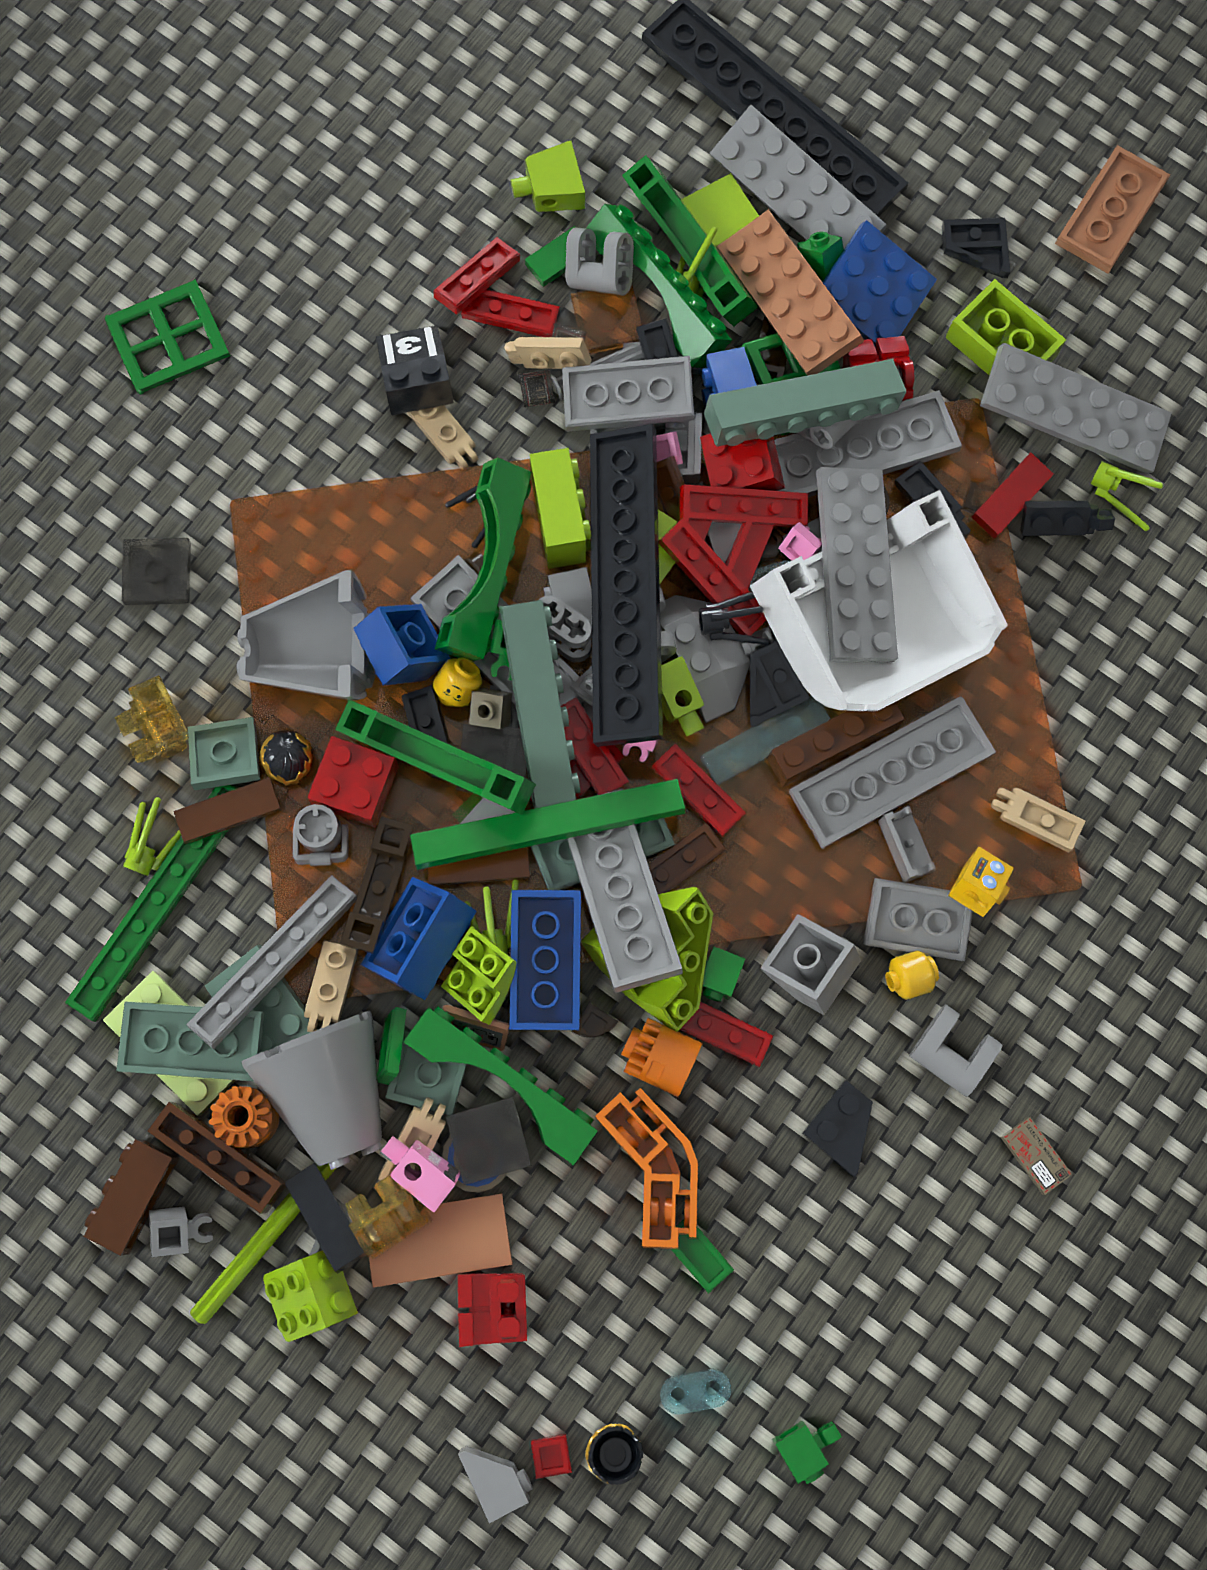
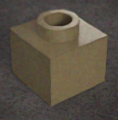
M486 688L472 691L469 724L495 729L509 726L513 693ZM486 706H488L490 710L489 715H486Z

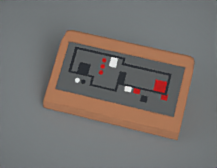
M447 1004L443 1006V1010L454 1017V1020L451 1022L453 1026L460 1031L468 1027L482 1038L479 1045L489 1048L495 1047L499 1051L505 1049L510 1033L509 1023L493 1019L491 1024L488 1025L481 1022L470 1011Z

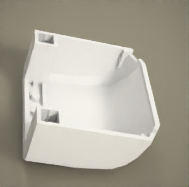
M940 490L913 502L887 520L898 659L894 662L830 661L822 552L805 560L800 556L773 569L750 585L759 605L764 608L763 613L797 677L811 696L824 706L847 711H878L989 654L995 645V640L1001 631L1007 627L1008 624Z

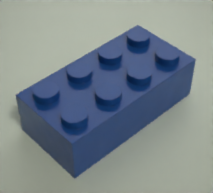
M512 890L511 958L517 964L510 985L509 1030H579L581 891Z

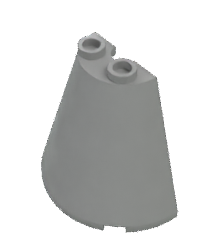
M352 570L342 571L241 616V626L238 630L237 638L240 647L244 648L245 652L244 656L240 657V660L237 662L239 679L347 700L365 698L367 696L365 689L372 688L376 674L353 629L370 614L367 613V608L362 600L367 598V595Z
M371 1011L339 1021L241 1061L243 1068L317 1166L329 1163L332 1170L351 1162L349 1155L361 1150L362 1155L365 1156L382 1148L380 1143L382 1141L378 1083L376 1080L377 1066L374 1027Z

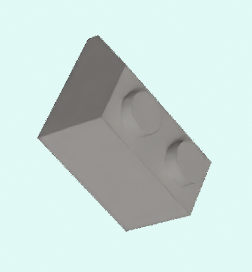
M797 914L760 969L796 1000L825 1015L861 962V959L854 944Z

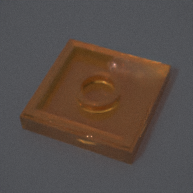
M632 284L630 290L625 295L595 291H582L571 294L579 336H581L580 338L583 337L589 354L622 348L623 343L639 342L636 327L641 326L642 323Z

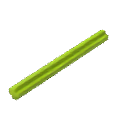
M329 1163L318 1166L325 1180L335 1170H331ZM290 1192L191 1309L190 1314L198 1323L206 1324L299 1214L300 1209Z

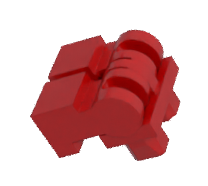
M905 336L876 339V349L872 339L864 340L863 343L843 356L842 369L893 359L906 388L902 401L913 398L914 365L909 357V347Z
M458 1273V1308L469 1307V1311H459L458 1313L459 1347L527 1341L525 1274Z

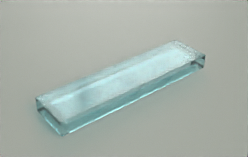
M809 696L810 699L750 728L701 755L700 759L713 781L720 785L766 760L772 749L830 720L823 705L812 696Z

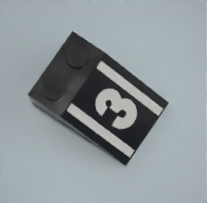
M438 325L376 336L391 415L454 403Z

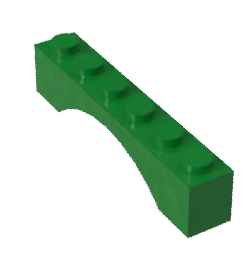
M645 155L622 176L690 267L707 234L660 169ZM711 242L694 275L720 314L735 327L759 306Z
M604 204L587 226V229H591L595 234L596 250L600 255H603L604 242L610 232H622L631 235L634 245L633 264L653 281L661 293L669 312L675 347L682 356H690L692 368H706V354L724 351L732 342L730 336L725 332L726 326L718 318L711 315L707 310L705 300L699 295L694 294L688 287L689 282L686 277L675 271L669 264L670 258L662 250L656 248L651 242V235L644 228L639 227L632 219L634 217L633 213L621 204Z
M498 457L483 464L475 493L482 511L485 527L483 565L467 597L456 609L443 617L435 650L471 661L484 659V656L489 652L492 625L499 616L498 602L500 594L507 585L506 571L508 563L515 554L514 540L516 532L523 523V514L521 513L524 501H526L531 492V484L529 483L531 471Z
M348 700L335 728L336 731L523 815L536 786L534 782L444 743L352 700Z
M437 1006L433 1011L428 1007L403 1042L432 1063L456 1062L470 1064L485 1069L504 1080L519 1094L530 1109L538 1126L542 1143L574 1165L598 1131L591 1126L594 1119L579 1108L573 1113L563 1106L566 1099L550 1087L547 1092L541 1090L535 1085L538 1078L521 1067L518 1072L507 1065L510 1058L497 1048L493 1047L489 1052L479 1045L482 1038L468 1027H465L463 1031L457 1029L451 1024L454 1017Z

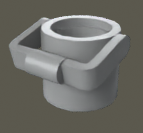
M313 804L303 808L297 814L293 827V858L295 862L299 865L310 864V866L345 862L348 859V825H342L332 810L324 805ZM342 840V852L331 853ZM300 842L313 853L300 855Z

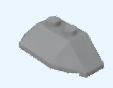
M678 595L666 599V607L660 612L661 631L673 633L677 650L671 658L674 660L683 656L704 702V706L699 709V712L706 724L735 710L750 660L748 656L746 657L740 642L723 639L711 641L710 634L702 635L699 624V609L706 608V604L712 603ZM730 623L729 629H723V632L736 634Z

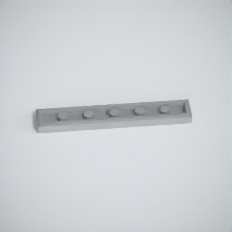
M331 875L186 1024L188 1028L214 1050L356 902V894Z

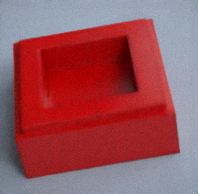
M566 1434L531 1440L536 1479L572 1473Z

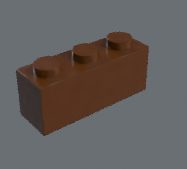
M135 1139L133 1144H127L119 1158V1162L122 1163L116 1176H110L103 1187L102 1194L105 1197L99 1208H93L85 1221L87 1230L83 1237L120 1256L129 1255L149 1218V1210H153L180 1158L145 1140Z

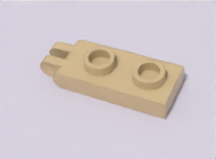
M519 337L515 341L506 343L504 346L512 364H523L525 368L562 369L565 367L590 365L592 360L583 338Z
M444 405L407 412L450 465L456 462L462 470H465L469 466L462 456L466 455L472 463L479 460L476 453L472 450L476 447L474 441Z
M1004 788L998 789L996 795L1006 800L1007 803L993 799L991 807L1002 813L1000 816L1001 820L1068 853L1073 850L1085 820L1019 788H1013L1012 792Z
M323 942L304 1012V1017L310 1018L307 1032L316 1031L319 1020L323 1021L322 1028L340 1021L358 954L357 949L333 942Z
M429 1097L425 1099L421 1109L414 1106L398 1140L408 1148L418 1140L433 1150L446 1123L445 1120L441 1119L446 1108L445 1105L439 1103L433 1115L428 1113L434 1101ZM387 1159L378 1180L410 1194L390 1176L396 1165ZM410 1163L412 1169L421 1171V1167L417 1163Z

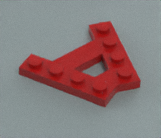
M684 484L680 487V519L659 539V545L712 604L749 593L748 588L773 527H793L799 522L805 527L808 526V493ZM712 522L742 524L726 563L704 541ZM754 598L724 609L732 611L758 607L760 605L757 599ZM762 612L729 618V623L739 634L751 636L767 619Z

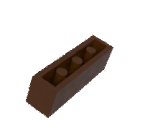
M895 702L878 711H846L772 749L767 760L782 787H785L898 729L905 718Z
M168 1102L148 1129L150 1134L260 1214L268 1213L286 1188L285 1181L239 1147L228 1146L222 1139L216 1138L212 1127L179 1103Z

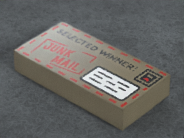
M1031 1117L1025 1118L1000 1137L1042 1195H1046L1072 1175Z

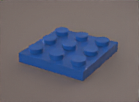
M866 220L861 223L823 280V284L857 328L863 340L872 339L876 349V339L898 337L902 334L937 279Z

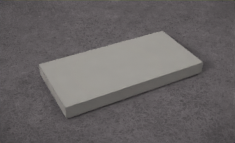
M690 356L562 368L565 427L567 432L695 420Z

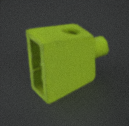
M572 141L561 143L528 156L525 159L526 176L510 179L514 198L531 195L535 210L538 212L585 209V190Z
M683 656L661 665L662 711L669 724L678 720L686 737L704 729L696 712L704 706V702ZM676 696L684 699L685 707H681L676 703Z

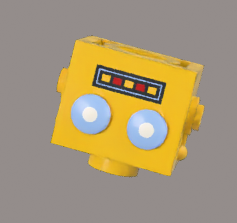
M978 846L963 866L948 896L984 917L995 903L1000 905L1008 894L1010 887L1006 886V883L1014 868Z

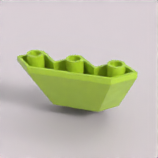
M696 887L658 894L683 974L621 991L649 1014L676 1032L694 1015L700 1006L713 920V911L699 888ZM593 928L580 942L596 966L610 979L595 928Z

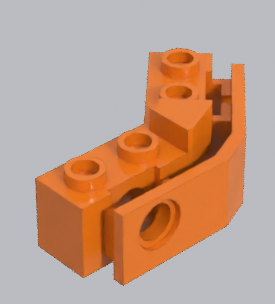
M641 1088L635 1092L637 1097L631 1103L620 1092L595 1118L644 1171L642 1247L679 1249V1234L689 1235V1239H697L698 1161L689 1139ZM638 1107L652 1119L658 1127L652 1132L635 1114V1110ZM666 1130L684 1148L691 1167L690 1190L680 1189V1170L672 1149L661 1136ZM677 1197H685L684 1228L676 1227Z

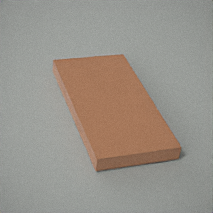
M1117 145L1055 244L1109 274L1169 179L1170 174Z
M503 1194L441 1203L435 1212H432L426 1206L410 1208L408 1211L412 1214V1219L409 1222H404L399 1217L397 1211L368 1215L373 1225H375V1229L382 1234L380 1241L373 1242L366 1233L373 1288L513 1264Z

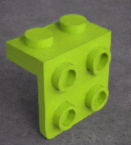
M323 1250L269 1272L263 1277L265 1292L274 1309L278 1329L287 1342L320 1331L358 1314L343 1271L338 1274L334 1271Z

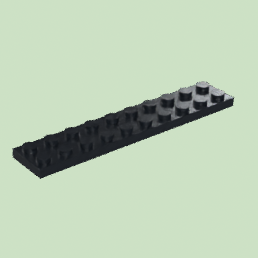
M677 0L642 33V41L735 120H738L747 108L752 105L878 217L907 189L908 181L690 0Z
M653 424L590 434L593 743L597 747L663 739L656 429Z

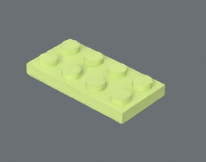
M152 971L103 1021L120 1037L125 1001L189 1005L156 972ZM156 1074L197 1116H201L219 1098V1093H224L236 1081Z

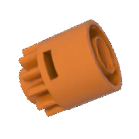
M648 1018L642 1030L633 1027L621 1053L622 1056L629 1058L623 1072L679 1097L702 1043Z
M233 1086L232 1089L225 1093L220 1092L217 1102L210 1106L213 1112L209 1124L213 1125L214 1136L222 1139L228 1146L240 1148L259 1147L273 1137L279 1125V1114L261 1090L252 1087ZM247 1109L248 1120L244 1125H241L239 1122L240 1113Z

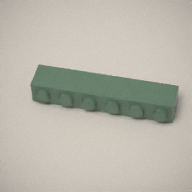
M888 359L709 395L704 416L716 447L723 445L736 446L747 440L757 438L765 440L786 432L798 433L806 428L816 426L828 427L836 422L845 420L857 421L866 416L879 413L882 415L890 414L898 410L905 396L906 388L894 360Z
M543 600L500 606L528 779L536 784L531 795L533 806L540 808L576 800L575 794L580 793V784L577 773H571L570 760H575L572 740L566 741L564 727H569V718L566 706L560 707L558 694L564 693L561 674H555L553 660H558L556 642L555 640H549L547 627L552 626L550 607L543 606Z

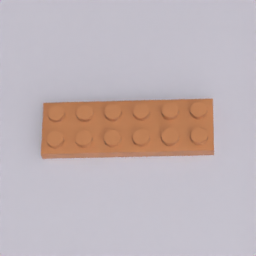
M769 209L717 246L726 262L807 376L818 374L864 342L857 328Z

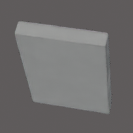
M874 878L863 944L904 952L921 951L928 956L965 962L973 911L948 896L951 890Z

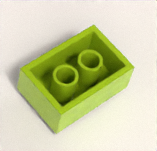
M996 279L952 321L946 335L948 341L988 375H990L998 347L1003 343L1052 362L1066 342L1062 335Z
M569 448L529 454L530 470L532 472L531 481L548 569L585 563L586 551L591 550V531L588 519L585 520V499L583 489L579 487L578 478H580L577 459L570 458Z

